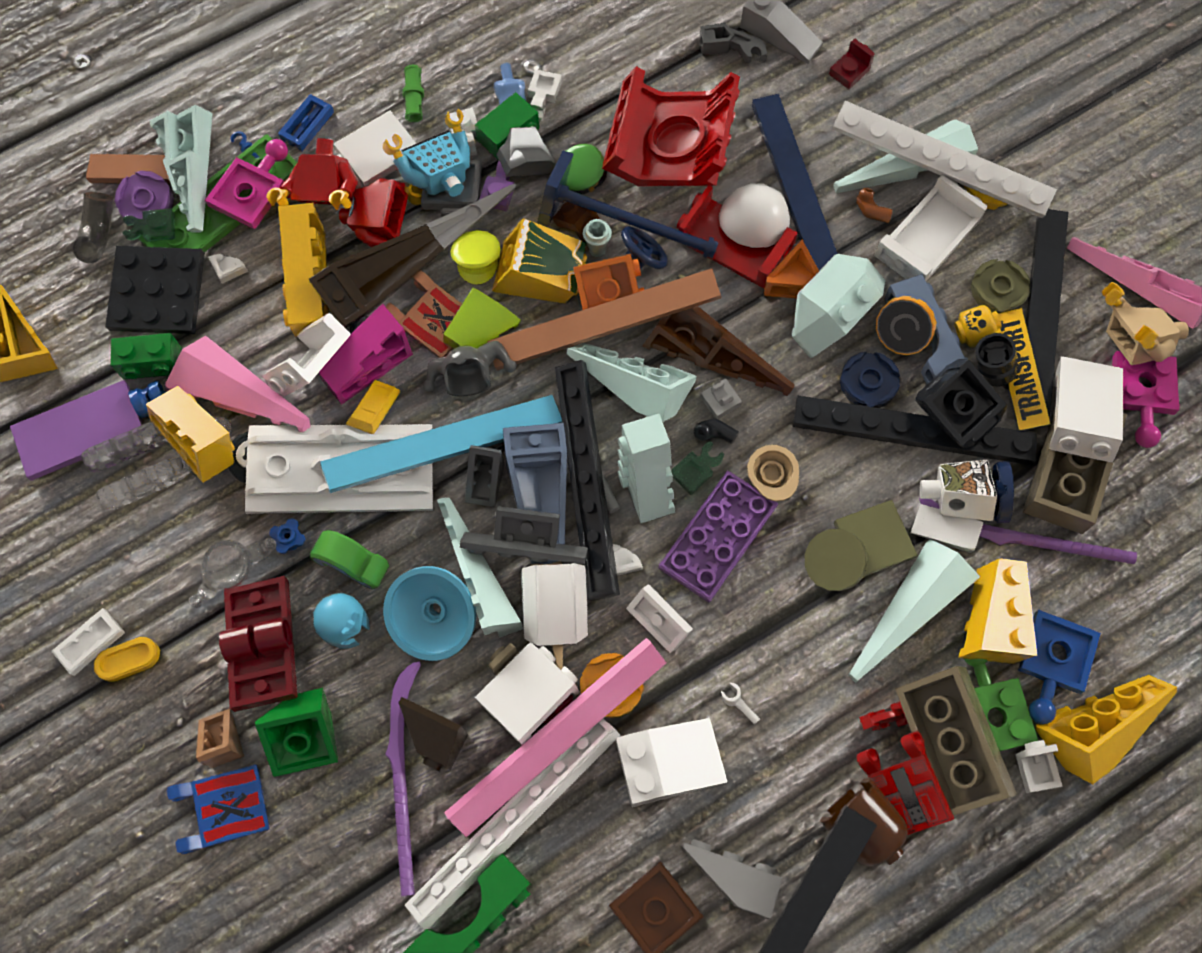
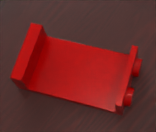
M708 185L703 193H697L691 205L692 209L688 214L684 213L680 217L676 228L679 231L706 241L713 237L719 243L713 258H707L765 288L769 274L793 249L798 232L787 227L775 245L764 248H752L736 243L727 237L720 227L719 213L722 204L712 200L713 186ZM691 248V249L697 251L698 253H700V254H702V255L704 254V252H702V251H700V250Z

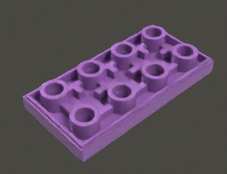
M122 380L11 425L10 428L26 477L32 481L146 434L142 420L135 412L129 399L128 392L131 391L129 384Z
M727 470L661 561L658 569L710 603L775 511L778 503L766 499L756 488Z

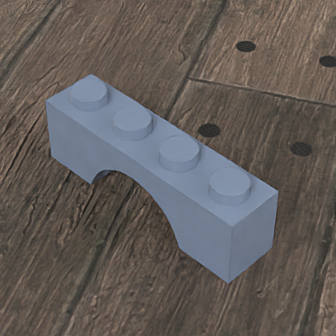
M923 274L891 284L884 299L888 303L893 298L911 296L910 298L924 301L933 311L937 324L931 341L932 356L927 360L921 371L926 384H928L945 366L957 359L968 358L964 357L957 335L951 332L947 324V316L944 309L939 308L934 298L933 287L930 283L926 282Z

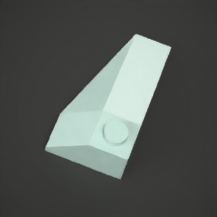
M586 343L567 349L568 356L574 361L583 360L586 362L587 371L633 410L646 417L659 413L662 422L677 414L697 377L665 364H661L660 369L644 365V359L639 357L621 359L618 358L619 355L616 351Z

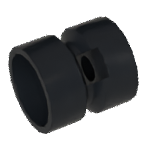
M993 333L986 335L978 342L975 351L977 367L991 386L1000 387L1013 381L1018 373L1017 351L1014 341L1002 333Z

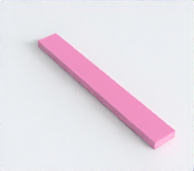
M647 638L644 639L444 813L447 818L466 837L470 835L666 664L654 645Z

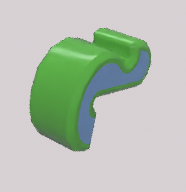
M323 531L310 552L311 559L318 565H329L369 589H377L389 568V563L385 558L368 551L355 540L336 531Z

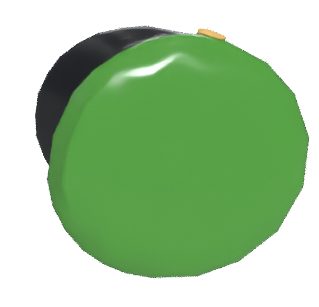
M578 144L566 150L574 154L566 186L569 187L570 191L578 194L593 192L607 177V171L602 169L604 157L601 151L591 144Z

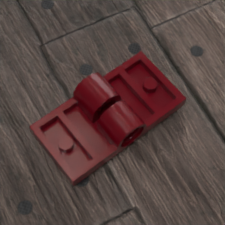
M285 576L225 589L226 630L221 631L219 634V646L221 654L228 665L230 709L238 712L298 698L289 580Z

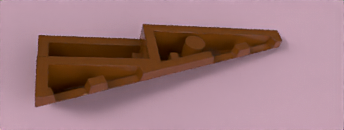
M698 306L662 317L642 345L646 349L650 350L653 348L667 353V356L683 358L694 362L696 366L735 379L742 378L754 382L756 386L762 388L766 386L778 390L785 396H788L795 384Z

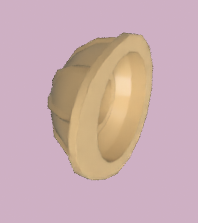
M766 445L757 449L750 456L747 465L748 477L762 496L771 501H784L796 492L799 483V464L794 454L788 449L778 445Z

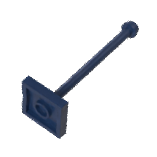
M562 151L546 183L537 224L548 228L559 204L566 201L704 252V258H713L719 243L713 237L706 241L570 191L566 183L574 154Z

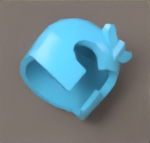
M336 593L323 598L317 604L313 614L316 633L325 642L340 649L358 646L359 643L351 637L360 632L361 626L367 630L370 629L369 618L362 605L353 596L344 593Z

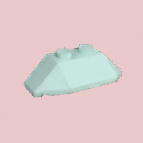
M836 254L797 294L795 326L792 330V338L809 358H813L845 336L883 296L885 279L869 259Z

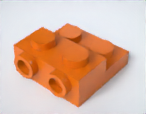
M631 254L573 267L583 310L645 290L644 287L638 288L636 277L642 276L638 258L632 260Z

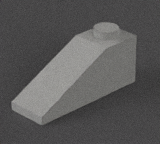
M748 0L743 6L740 28L807 64H809L821 48L823 42L781 0Z

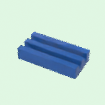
M309 94L278 132L280 140L288 141L289 145L297 146L298 150L303 152L334 113L332 105ZM314 105H316V107L314 108V110H313V111L310 113V115L308 116L307 114H308V113L310 112V110L314 107ZM301 123V126L297 129V131H296V132L293 134V136H292L291 134L293 133V131H294V130L297 128V126Z

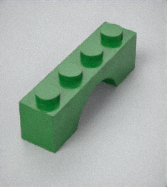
M502 853L477 878L481 888L482 899L479 912L474 921L464 930L451 935L426 929L403 953H475L481 946L477 940L487 930L492 935L506 921L503 914L512 905L517 909L531 895L527 890L532 885L531 882Z

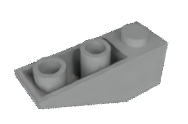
M692 839L691 845L688 843L683 844V852L735 908L765 919H771L783 879L775 875V868L758 862L755 868L742 863L744 857L728 851H724L723 856L710 852L711 845Z

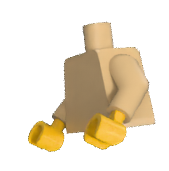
M1111 282L1102 290L1106 303L1113 309L1106 332L1131 365L1153 360L1162 362L1167 357L1173 355L1178 340L1187 338L1189 334L1187 323L1173 322L1163 309L1132 307L1122 297L1125 294L1123 289L1114 282Z

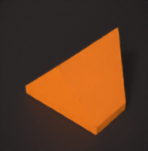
M803 240L769 274L764 288V296L797 299L799 291L819 272Z

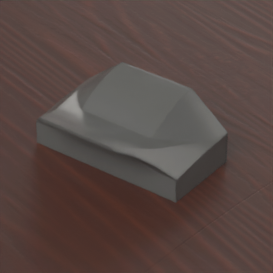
M536 127L510 128L505 144L497 152L506 177L551 174L556 165L554 157L542 141Z

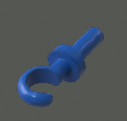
M241 131L233 133L230 141L234 142L237 136H242V140L239 143L242 153L253 145L251 142H247V136ZM255 152L252 153L256 159L259 158Z

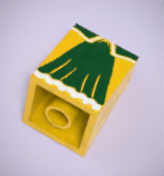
M522 218L503 241L492 291L565 304L573 295L576 296L579 292L573 267L586 263L587 255L584 254L586 242Z

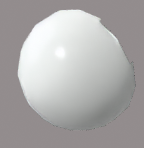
M750 183L737 188L724 200L719 213L720 227L727 237L738 244L752 248H764L775 245L787 227H790L789 212L784 197L779 191L765 184Z

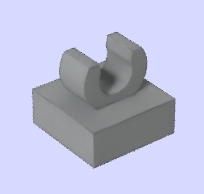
M726 378L701 392L700 398L711 414L717 419L739 408L742 404L741 399Z

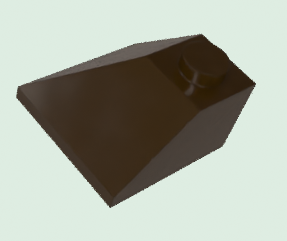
M401 697L398 703L416 751L424 757L422 764L440 772L442 767L451 770L468 737L466 731L461 725Z

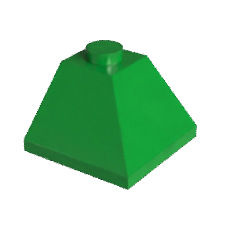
M323 688L297 693L298 698L282 701L256 720L255 727L273 777L338 762L332 716Z

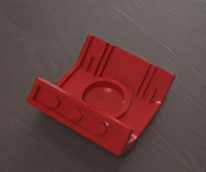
M635 66L622 82L602 169L636 186H717L719 173L723 170L727 161L725 153L731 140L729 132L736 114L734 112L735 102L740 94V90H738L740 76L730 72L710 91L661 92L643 83L645 70Z

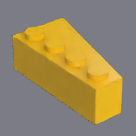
M313 203L278 206L282 268L285 282L283 284V296L287 309L283 310L285 326L290 327L295 337L305 327L329 313V308L309 282V278L327 267L326 232Z

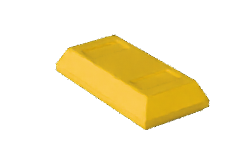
M374 380L346 422V425L374 434L400 394V390L394 386Z

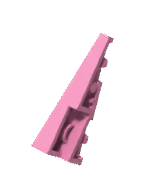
M1076 237L1071 238L1067 247L1068 250L1163 309L1181 322H1186L1188 327L1194 329L1199 326L1202 321V287L1194 284V281L1184 280L1165 270L1124 255L1122 258L1107 252L1103 247H1095Z

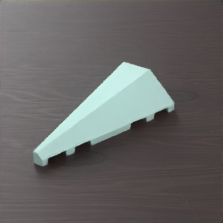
M197 105L177 115L166 111L150 120V126L157 132L158 138L156 143L157 146L163 149L165 155L163 163L173 191L180 197L181 204L179 208L182 213L186 214L189 223L186 228L190 232H202L204 227L212 113Z
M438 499L439 507L465 582L472 595L471 599L474 607H476V613L484 635L497 631L501 638L522 630L523 626L483 555L470 553L467 549L460 548V540L464 532H469L451 499Z

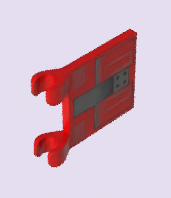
M915 731L901 738V744L911 759L881 770L880 758L876 749L870 748L857 754L856 758L860 767L906 822L908 828L907 835L955 819L926 755L924 740L920 732Z

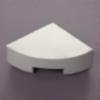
M223 254L208 257L222 284L248 272L243 262L238 258L223 256Z
M613 544L617 576L643 569L638 556L620 545Z

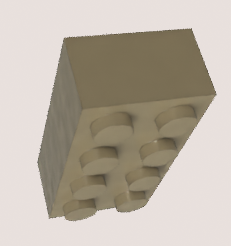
M1054 409L1023 513L1084 534L1096 524L1113 462L1050 450L1049 444L1054 433L1055 423ZM1123 413V427L1127 417L1125 413Z
M955 666L895 688L911 732L918 731L923 737L926 755L953 816L1017 795L966 667Z

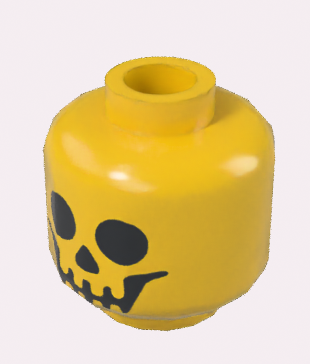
M985 305L962 311L958 316V321L954 322L961 344L966 343L971 348H975L978 342L986 335L997 333V329L1002 328L997 311L991 312Z

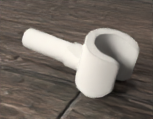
M730 683L731 689L737 695L734 698H728L721 691L723 702L728 706H736L753 724H756L760 718L741 699L739 686L735 683Z

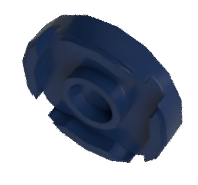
M860 352L852 356L842 369L840 377L842 392L849 401L856 405L881 408L890 403L899 391L900 373L895 363L884 354Z
M1001 461L993 465L991 473L997 494L994 520L997 523H1009L1012 518L1014 504L1013 474L1010 462Z

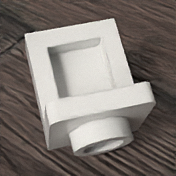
M1044 740L1024 744L1026 750L1015 754L1026 794L1062 787L1053 755L1054 752L1058 751L1057 744L1046 746Z

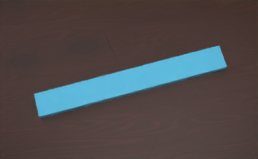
M549 395L320 461V466L329 492L333 493L468 453L471 445L488 447L504 442L503 428L562 423V417L553 395Z

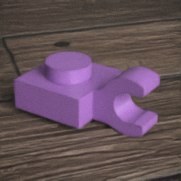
M500 161L497 164L496 176H487L480 199L514 184V182L509 181L510 176L506 177ZM513 192L497 204L494 209L507 212Z

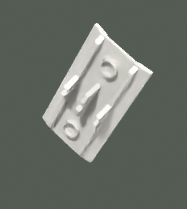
M432 424L379 425L374 434L349 425H310L311 427L304 432L298 431L297 426L294 425L249 426L245 488L246 514L433 511L432 463L333 493L329 492L320 466V461L431 430Z

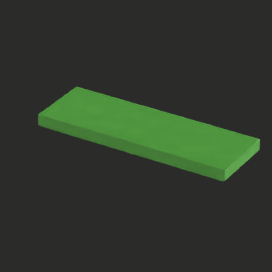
M265 134L237 158L258 167L266 156L265 147L267 143L273 139L268 134ZM255 152L259 158L256 159L252 153ZM288 154L283 161L275 162L268 173L285 182L297 162ZM234 160L207 180L206 198ZM242 190L239 197H248L252 190ZM179 202L165 215L137 235V237L145 247L202 249L205 253L240 225L241 222L209 207L205 202L203 231L190 232L187 231L186 227L189 223L186 214L180 211L179 205L181 202Z

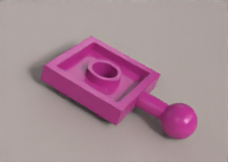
M273 139L267 143L265 147L266 156L258 167L236 157L205 199L207 205L255 230L272 207L266 196L268 191L273 188H279L284 183L282 179L268 173L275 162L283 161L288 155V147L280 139ZM242 190H252L248 197H239Z
M1116 351L1112 356V363L1114 367L1123 368V409L1140 411L1141 426L1135 432V440L1142 447H1154L1161 439V432L1154 425L1153 413L1175 415L1179 411L1177 359L1170 356L1162 362L1153 360L1131 365L1121 351ZM1139 378L1148 379L1152 384V388L1144 387L1139 382Z

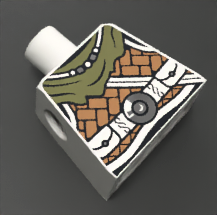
M988 460L941 464L938 467L937 480L920 481V498L938 499L940 513L944 516L993 521L997 494Z

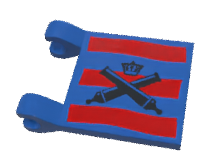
M257 764L192 782L172 785L167 788L168 798L174 802L193 796L200 834L178 839L176 841L178 853L188 854L209 846L270 830Z

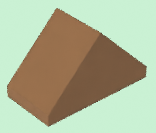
M230 709L199 720L196 758L199 763L215 768L244 757Z

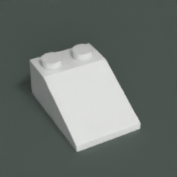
M710 718L648 729L616 737V746L632 807L727 783Z

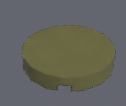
M992 259L983 263L976 270L970 287L972 296L979 306L985 305L991 312L997 311V313L1019 309L1026 302L1030 294V279L1024 269L1015 262Z
M828 529L817 534L809 542L805 552V568L809 578L817 586L829 591H845L856 586L865 575L868 553L863 542L855 534L843 529Z

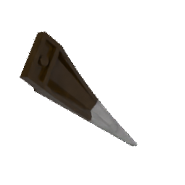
M511 184L412 231L334 262L309 278V282L337 321L346 329L381 305L513 192L516 184Z

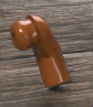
M870 188L861 189L856 197V203L863 215L869 219L889 223L893 209L877 206L873 199L874 191Z

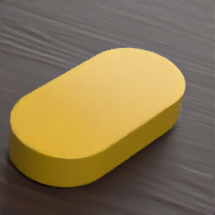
M138 637L105 649L95 658L94 671L99 678L109 682H115L152 668L158 662L160 657L159 646L147 637Z

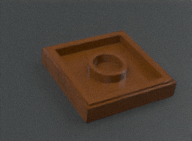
M661 861L608 905L644 953H663L704 917Z

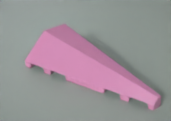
M206 335L181 350L165 383L167 392L179 386L187 394L190 393L196 401L199 397L213 401L214 406L253 418H256L257 415L270 418L271 422L276 425L284 422L297 426L300 432H304L311 427L310 420L305 414L280 394L273 391L266 383Z

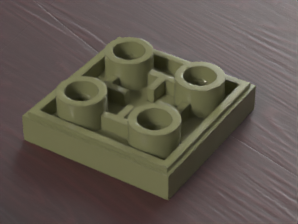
M892 500L834 521L836 529H843L853 533L863 542L868 553L864 577L915 559L918 556Z

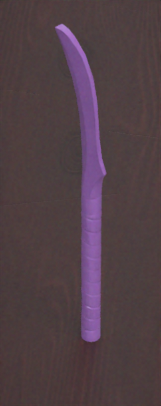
M919 495L921 504L939 509V504L932 499H921ZM983 524L979 537L988 539L999 546L1004 544H1022L1135 564L1137 560L1136 552L1043 537L1041 535L1022 533Z
M420 661L407 666L399 675L393 688L390 712V738L386 751V756L390 760L393 773L401 897L415 895L405 774V719L398 702L401 697L408 700L410 689L421 667Z

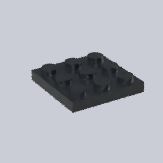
M116 246L105 327L109 331L195 334L205 256L203 250Z

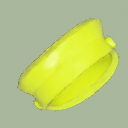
M474 230L462 234L455 240L450 253L452 259L457 263L459 274L465 281L471 284H483L489 281L497 270L501 247L498 239L493 234L487 231Z

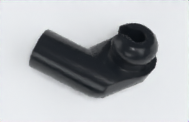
M717 418L699 422L694 427V436L701 441L720 437L732 444L739 434V431Z

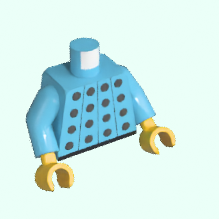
M460 109L456 111L459 121H452L449 112H447L445 123L449 128L453 129V134L447 130L401 151L402 139L399 135L393 134L392 141L396 147H392L388 140L385 139L383 150L386 154L394 156L393 162L406 183L421 189L423 188L430 195H436L445 190L452 197L462 193L464 189L462 183L466 180L465 170L470 165V147L465 131L461 130L460 125L464 116Z

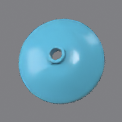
M434 566L413 568L399 576L387 591L383 606L387 631L398 647L415 658L427 661L449 658L458 653L469 642L474 632L476 607L473 605L472 595L467 586L456 575L445 569ZM434 603H435V604H438V605L440 606V608H441V612H440V613H438V612H436V611L434 610V608H433V604H434Z

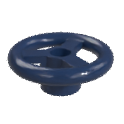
M626 226L622 229L621 238L628 249L624 255L631 254L632 260L638 258L640 269L645 264L654 269H664L667 266V255L654 238L637 227ZM651 254L657 255L659 261L653 259Z

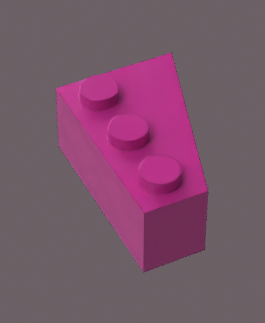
M382 304L351 333L319 371L318 374L321 380L341 405L371 385L374 380H378L413 355L404 328Z

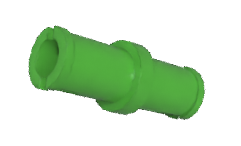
M407 65L404 68L405 87L402 90L406 107L405 119H408L410 122H419L423 119L422 99L424 98V89L421 87L422 69L418 65Z

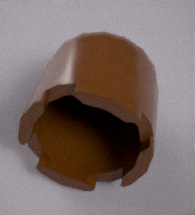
M868 777L861 781L863 788L858 792L854 793L850 788L838 798L827 810L831 817L826 818L824 816L820 819V822L830 831L845 805L849 806L877 824L857 862L867 867L878 866L884 862L891 865L904 853L901 847L907 838V824L881 790Z

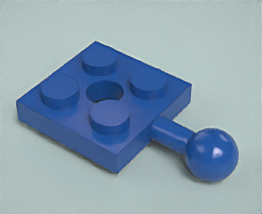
M1037 610L1033 616L1037 656L1020 661L1018 671L1044 680L1040 696L1030 704L1029 713L1034 722L1048 724L1056 716V708L1052 701L1057 686L1078 694L1085 692L1101 633ZM1053 644H1060L1065 648L1067 653L1065 660L1057 659L1053 655Z

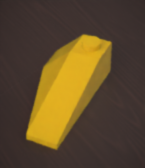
M1146 675L1115 687L1114 693L1100 699L1094 695L1086 698L1085 704L1074 709H1070L1068 706L1057 709L1056 716L1052 722L1035 725L1036 732L1045 741L1047 746L1057 744L1058 751L1053 754L1066 771L1091 784H1095L1119 764L1175 696L1177 687L1151 675Z

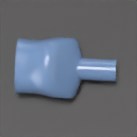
M509 63L501 64L500 69L503 80L494 83V91L499 100V105L515 92L526 101L525 82L521 79H513Z

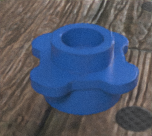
M288 519L285 524L279 527L273 526L270 529L269 535L275 539L277 544L276 550L279 553L285 554L305 543V536L299 531L297 520ZM286 534H290L288 539L285 538Z

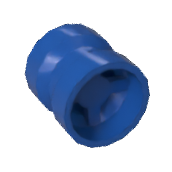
M156 380L149 383L147 388L142 390L136 388L128 392L131 404L140 419L149 416L146 404L164 394L165 391L160 382Z

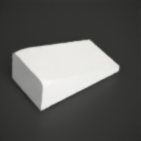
M920 504L910 533L972 553L976 548L984 522L976 519L944 516L940 513V509Z

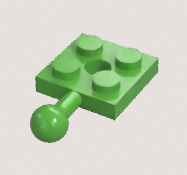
M964 659L968 665L974 668L979 687L974 689L999 751L1038 741L1019 678L992 684L986 666L988 660ZM992 708L999 710L1003 715V723L999 727L993 726L988 720V712Z

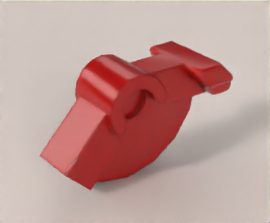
M901 703L891 704L892 711L885 712V709L859 717L863 730H881L891 726L890 722L896 721L898 727L907 725L908 721Z

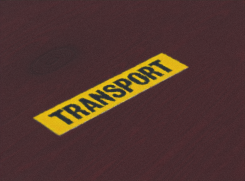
M1022 308L998 313L1002 328L997 329V333L1009 336L1014 341L1017 351L1018 373L1008 385L1019 431L1049 425L1050 420Z

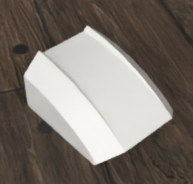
M572 563L532 565L522 568L521 589L524 639L538 646L577 644L588 636L585 565Z

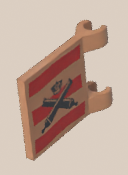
M420 270L413 276L414 285L426 293L409 312L404 315L392 303L386 304L385 307L407 334L438 358L447 356L453 347L443 342V334L462 303L434 283L426 273Z

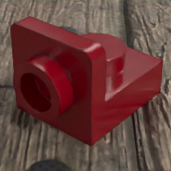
M853 39L850 42L848 52L830 67L829 75L850 90L870 71L875 54L867 45L862 44L857 39Z

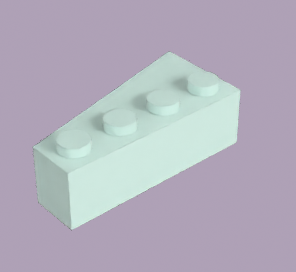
M660 414L623 424L622 437L618 438L620 447L618 455L620 460L617 461L619 466L617 473L622 488L628 487L640 523L675 513V506L672 503L674 492L672 488H669L670 483L673 482L670 468L672 466L671 447Z

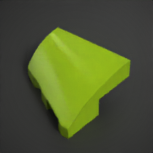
M473 287L444 332L443 342L454 349L459 346H471L477 349L488 343L489 340L499 338V335L512 327L514 329L518 327L521 319L503 305Z

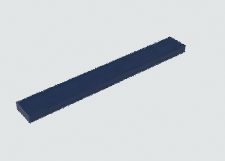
M779 94L753 99L752 108L800 241L803 240L820 271L838 253Z

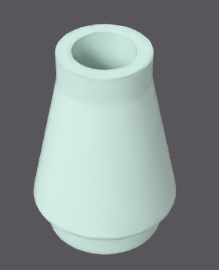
M600 219L591 220L583 229V237L590 254L594 257H601L605 254L612 234L610 226Z

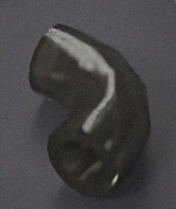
M86 192L83 194L80 228L73 244V253L82 262L95 263L103 256L113 210V197L100 192Z

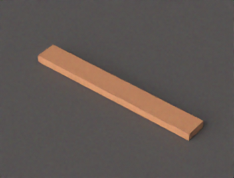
M711 268L489 340L488 343L499 341L503 344L510 359L517 365L721 299V294L713 269ZM496 358L493 361L495 369L497 371L504 369V363Z

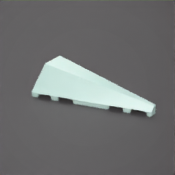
M956 119L926 134L974 155L978 151L970 125ZM887 154L834 182L833 186L836 193L915 179L919 172L927 170Z
M929 539L923 546L854 667L848 674L855 683L977 581L980 578L979 574L958 552Z

